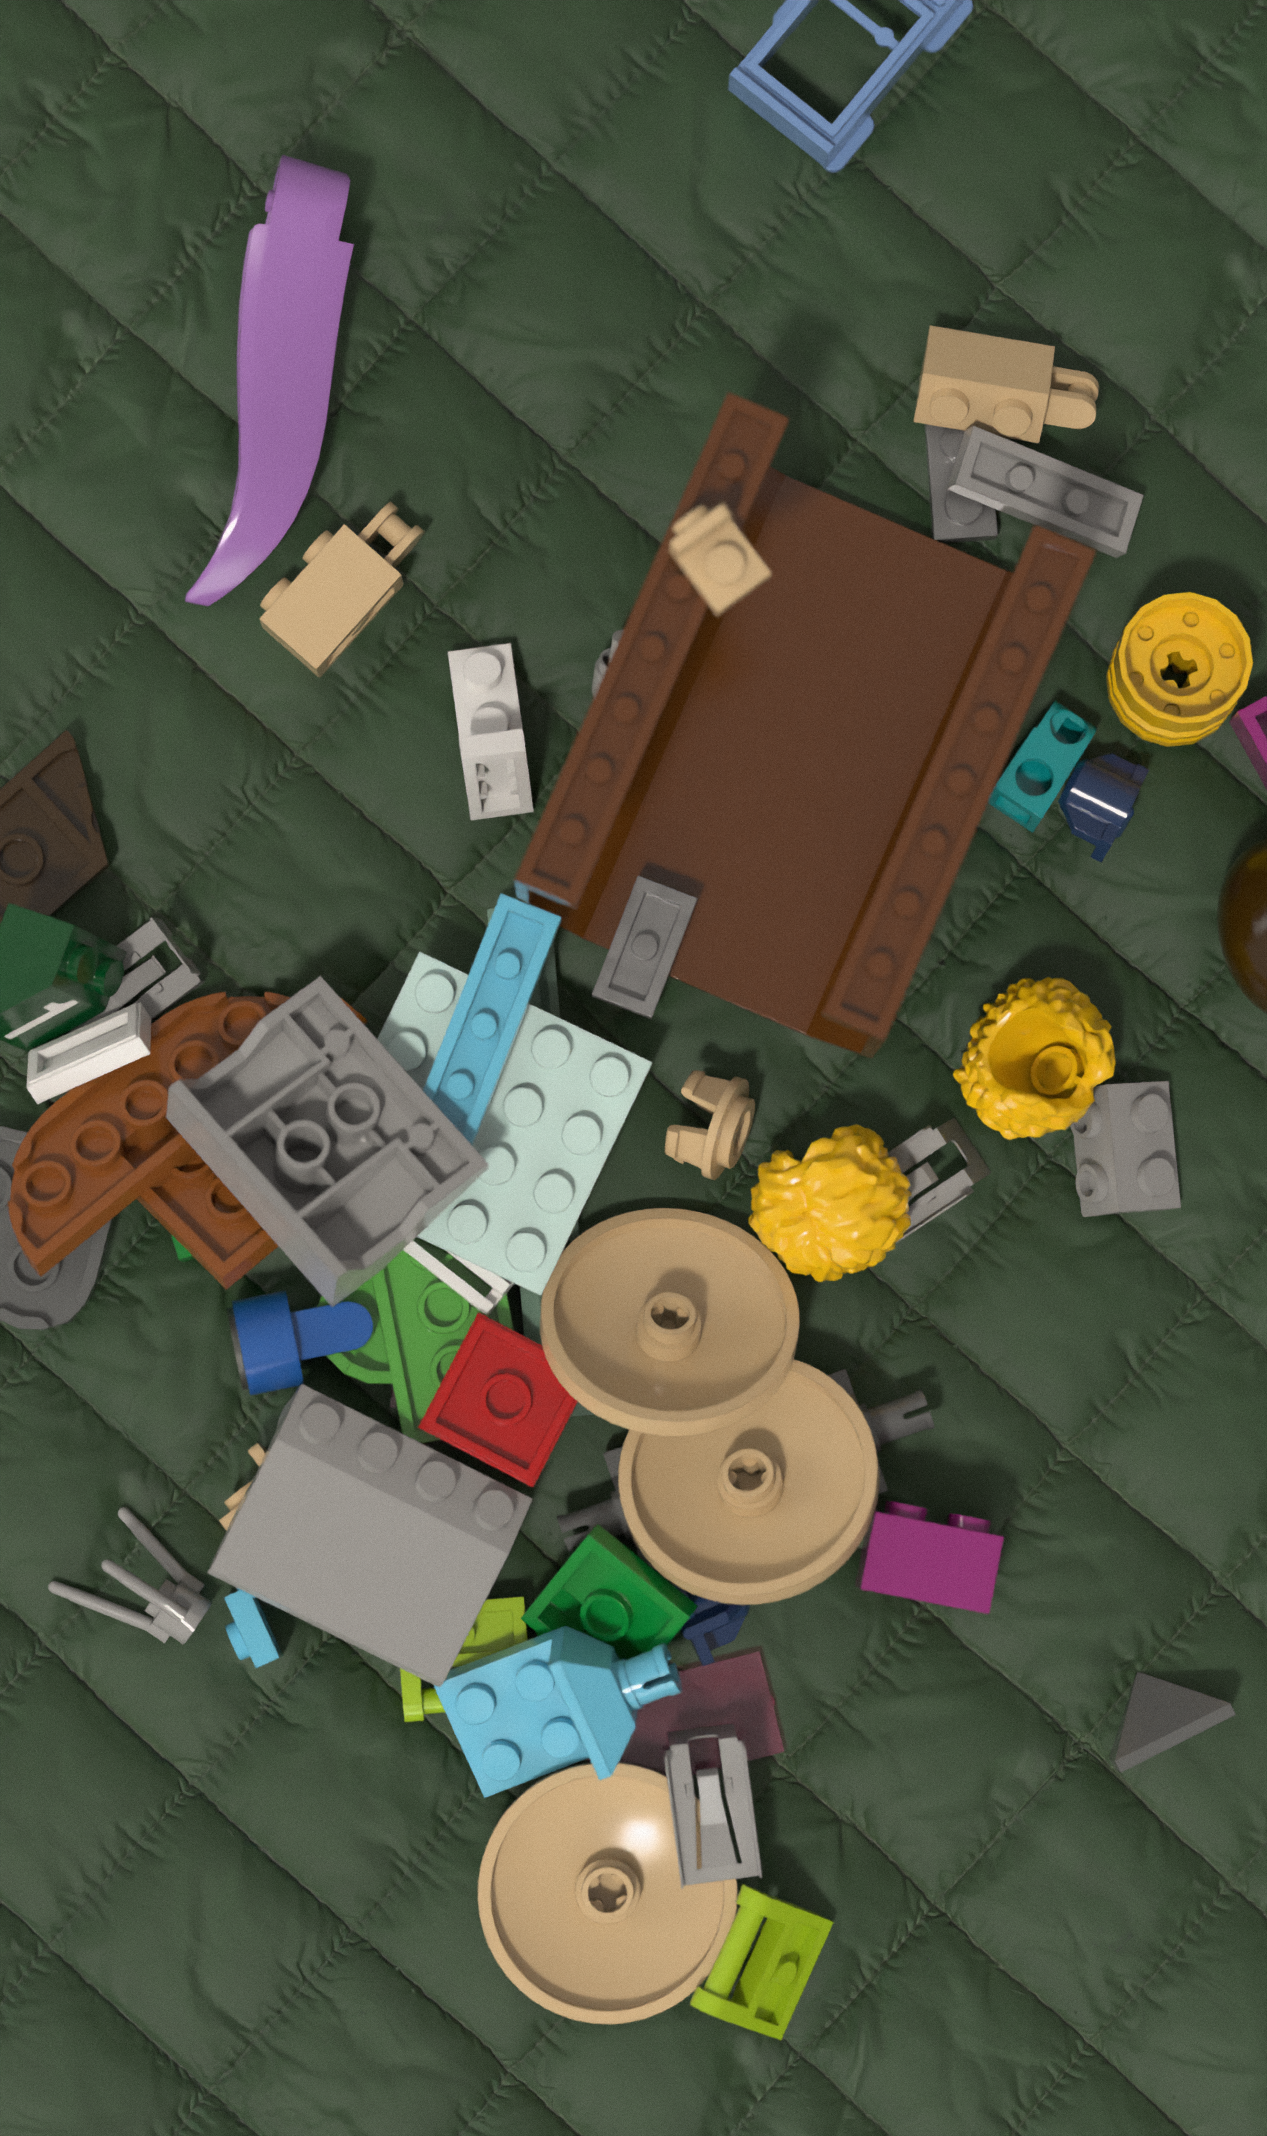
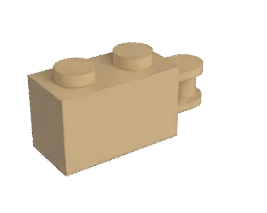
M930 325L920 374L914 422L963 431L976 426L1000 437L1039 443L1043 424L1072 429H1083L1090 426L1096 418L1097 407L1095 401L1098 397L1099 383L1093 375L1087 372L1054 367L1055 346Z
M392 502L384 506L358 536L345 524L335 535L331 534L328 530L323 532L305 552L302 559L308 565L292 583L286 577L282 578L268 592L260 604L266 611L259 619L263 629L319 678L404 585L402 574L395 568L415 547L425 531L418 525H415L413 528L408 526L396 515L399 508ZM379 534L394 546L384 559L369 546Z

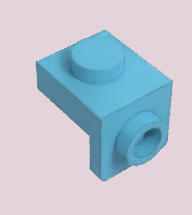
M236 1587L237 1592L224 1597L234 1619V1622L225 1625V1629L239 1660L242 1661L251 1657L255 1668H258L280 1658L283 1654L258 1598Z

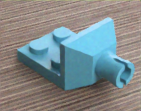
M563 1626L452 1669L440 1687L433 1685L484 1798L590 1758L599 1781L611 1777L636 1727L638 1709L668 1695L674 1696L683 1692L676 1664H668V1660L672 1659V1655L664 1643L653 1647V1650L626 1660L624 1658L619 1660L613 1646L568 1626Z

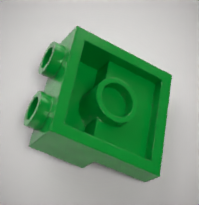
M597 1524L520 1619L529 1625L537 1636L563 1626H568L613 1646L618 1659L622 1660L625 1658L627 1660L653 1650V1647L664 1643L667 1645L694 1613L698 1605Z

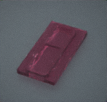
M760 1652L714 1662L705 1667L698 1666L678 1671L683 1692L674 1696L668 1695L638 1709L636 1727L619 1762L641 1765L666 1775L663 1751L670 1750L667 1732L731 1723L735 1725L737 1740H744L747 1761L784 1752L773 1708L775 1700L769 1692ZM718 1737L698 1738L688 1741L692 1775L697 1774L696 1770L722 1768Z

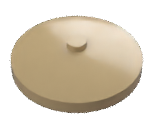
M676 1208L643 1209L617 1215L596 1224L574 1239L563 1250L542 1294L540 1310L541 1342L546 1359L560 1384L582 1406L597 1416L623 1428L641 1433L660 1436L697 1435L722 1429L743 1420L767 1403L777 1392L787 1377L796 1352L799 1332V1307L793 1285L778 1259L759 1240L740 1227L726 1220L697 1211Z
M793 1359L786 1379L767 1403L748 1417L728 1427L687 1436H660L629 1430L620 1456L618 1486L625 1519L634 1541L651 1565L665 1578L678 1587L708 1600L740 1605L763 1604L790 1598L811 1589L835 1573L851 1557L867 1533L874 1516L879 1493V1465L871 1430L855 1401L832 1378L804 1362Z
M589 1762L554 1772L528 1788L510 1805L494 1828L486 1845L478 1879V1906L482 1929L495 1960L506 1976L526 1996L547 2010L576 2021L593 2024H620L646 2019L673 2007L689 1996L711 1973L735 1919L737 1903H735L737 1898L736 1879L686 1885L681 1889L667 1775L641 1765L618 1762L612 1776L600 1781L592 1763ZM695 1796L697 1869L702 1868L700 1800Z

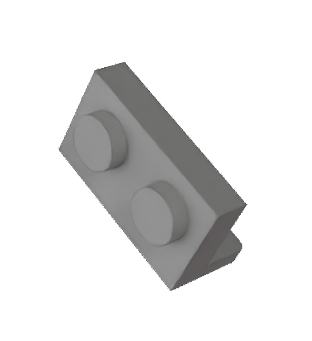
M1159 1081L1095 1086L1093 1094L1095 1098L1094 1103L1078 1122H1073L1070 1125L1074 1135L1077 1165L1076 1190L1080 1197L1082 1216L1094 1217L1117 1213L1181 1208L1169 1082Z

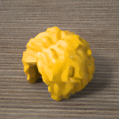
M1025 977L1019 980L1017 984H1009L1007 992L999 993L995 1003H985L983 1005L987 1015L980 1016L972 1024L969 1032L972 1039L967 1043V1051L963 1053L962 1066L953 1073L954 1078L961 1084V1091L967 1101L966 1104L976 1110L978 1117L986 1126L999 1131L1008 1140L1018 1137H1042L1049 1132L1066 1130L1073 1122H1078L1095 1101L1093 1095L1094 1087L1112 1077L1116 1065L1113 1040L1109 1033L1112 1026L1107 1020L1102 1019V1014L1090 1002L1087 994L1080 992L1070 981L1063 978L1052 979L1047 977L1035 982L1031 978Z
M858 1124L849 1127H839L834 1130L831 1138H820L811 1143L802 1162L798 1159L796 1160L792 1152L787 1149L786 1151H774L771 1162H762L758 1165L760 1182L751 1188V1210L754 1212L748 1217V1221L752 1229L758 1234L762 1244L766 1245L769 1251L777 1252L778 1259L785 1262L786 1268L792 1273L811 1274L816 1281L823 1282L825 1280L836 1281L842 1279L845 1273L853 1274L868 1267H873L885 1259L886 1252L895 1249L896 1242L904 1237V1232L911 1226V1216L907 1214L909 1211V1197L912 1195L907 1190L911 1186L910 1181L902 1174L896 1157L888 1156V1150L886 1147H883L884 1142L874 1130L864 1128Z

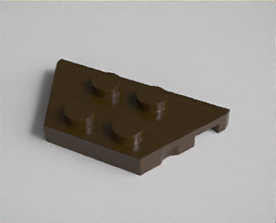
M67 730L0 789V924L8 903L54 917L110 866L76 740Z

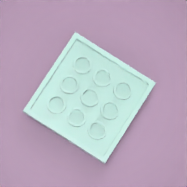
M419 952L377 1040L423 1090L468 974ZM529 1004L473 1144L476 1151L488 1163V1169L417 1237L542 1296L543 1290L652 1066V1062Z

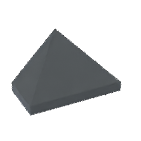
M1137 1671L1109 1759L1114 1769L1121 1773L1235 1716L1236 1713L1229 1702Z

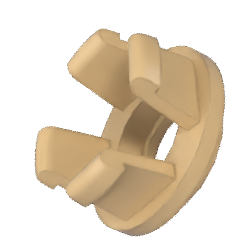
M694 1070L685 1081L681 1093L685 1098L695 1102L699 1108L713 1115L709 1129L681 1125L669 1126L665 1141V1154L681 1164L687 1162L700 1168L703 1177L716 1180L722 1174L725 1167L730 1169L735 1166L744 1150L753 1123L755 1101L749 1098V1083L746 1079L736 1076L731 1081L706 1076L705 1071Z

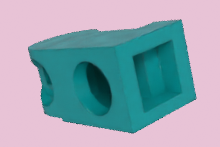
M1055 700L1038 727L1033 728L994 786L988 804L1033 833L1098 728Z

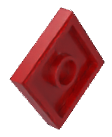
M478 1312L418 1428L534 1487L578 1401L567 1392L552 1372L542 1345Z

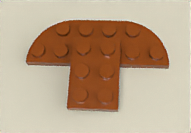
M220 992L196 998L182 1004L151 1024V1054L71 1089L39 1117L24 1137L12 1164L15 1172L11 1185L10 1201H8V1210L12 1228L28 1262L40 1277L135 1199L226 1290L278 1247L277 1243L169 1122L166 1115L168 1092L172 1084L180 1079H199L236 1052L259 1021L290 999V997L265 992L264 997L242 996L228 998L226 992Z

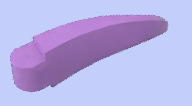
M282 155L277 168L273 190H269L266 197L265 212H268L266 223H258L249 233L242 274L237 336L238 474L230 516L206 568L186 593L185 602L208 607L244 581L279 544L292 525L308 493L319 460L327 420L339 321L354 244L339 241L350 186V178L347 173Z

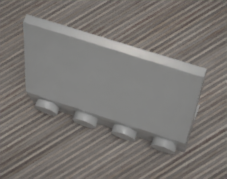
M321 976L261 1019L241 1047L199 1079H180L169 1087L166 1118L332 1307L388 1265L488 1169V1163Z
M301 1384L279 1416L277 1430L254 1479L236 1509L207 1573L440 1687L444 1683L512 1548L532 1498Z

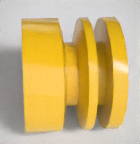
M1192 592L1163 595L1142 606L1122 632L1120 640L1113 650L1106 674L1109 702L1121 723L1142 740L1166 747L1194 744L1218 730L1246 690L1253 666L1250 638L1237 615L1216 599ZM1168 665H1172L1176 674L1187 673L1188 678L1182 688L1178 689L1177 683L1174 680L1163 681L1162 676Z

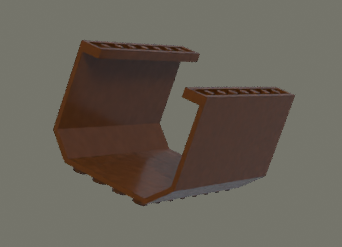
M728 392L516 874L514 882L517 900L560 916L562 918L560 928L583 940L609 950L637 876L698 898L669 977L809 1038L873 1059L888 1034L1096 550L1034 525L1014 573L996 567L785 476L770 465L788 426L789 418ZM724 503L732 513L731 520L771 572V578L716 617L669 554V545L677 537L672 528L687 514L701 505H705L709 512Z

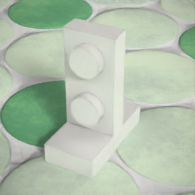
M511 643L449 651L448 658L460 752L471 820L534 812Z

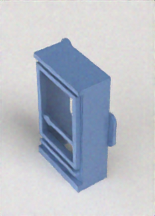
M786 0L775 13L773 25L739 66L735 67L730 73L728 90L820 163L826 171L832 173L839 172L872 134L874 122L869 115L923 50L935 53L943 48L970 15L973 7L971 0H899L920 17L900 42L894 39L891 29L879 27L847 0H830L875 36V42L878 46L888 47L892 50L833 124L762 69L819 0Z

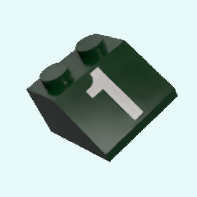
M8 903L0 924V1041L30 1052V1050L103 1013L110 997L118 991L124 976L123 961L127 951L73 924Z

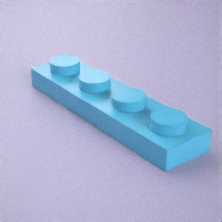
M500 894L423 1089L425 1094L472 1146L562 921V918L558 915L504 894Z

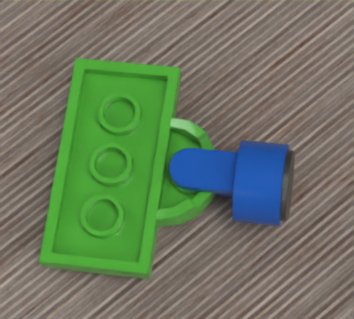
M418 1237L413 1240L484 1297L493 1289L445 1250ZM403 1250L380 1272L333 1307L322 1296L316 1308L290 1313L285 1290L232 1301L233 1307L227 1308L242 1390L249 1389L250 1396L297 1387L301 1384L304 1385L300 1360L326 1356L346 1376L366 1384H392L402 1434L422 1444L441 1440L418 1427L478 1312L482 1314ZM505 1294L488 1318L514 1331L507 1294Z

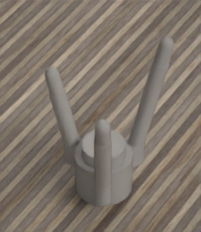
M122 1507L118 1510L119 1518L173 1577L178 1585L176 1586L166 1579L159 1590H157L110 1559L104 1560L101 1567L120 1583L149 1601L150 1603L146 1607L145 1612L153 1616L154 1619L58 1581L50 1582L48 1589L56 1595L69 1599V1601L145 1630L163 1643L171 1636L184 1645L212 1604V1602L199 1594L205 1584L189 1574L149 1529L127 1507Z

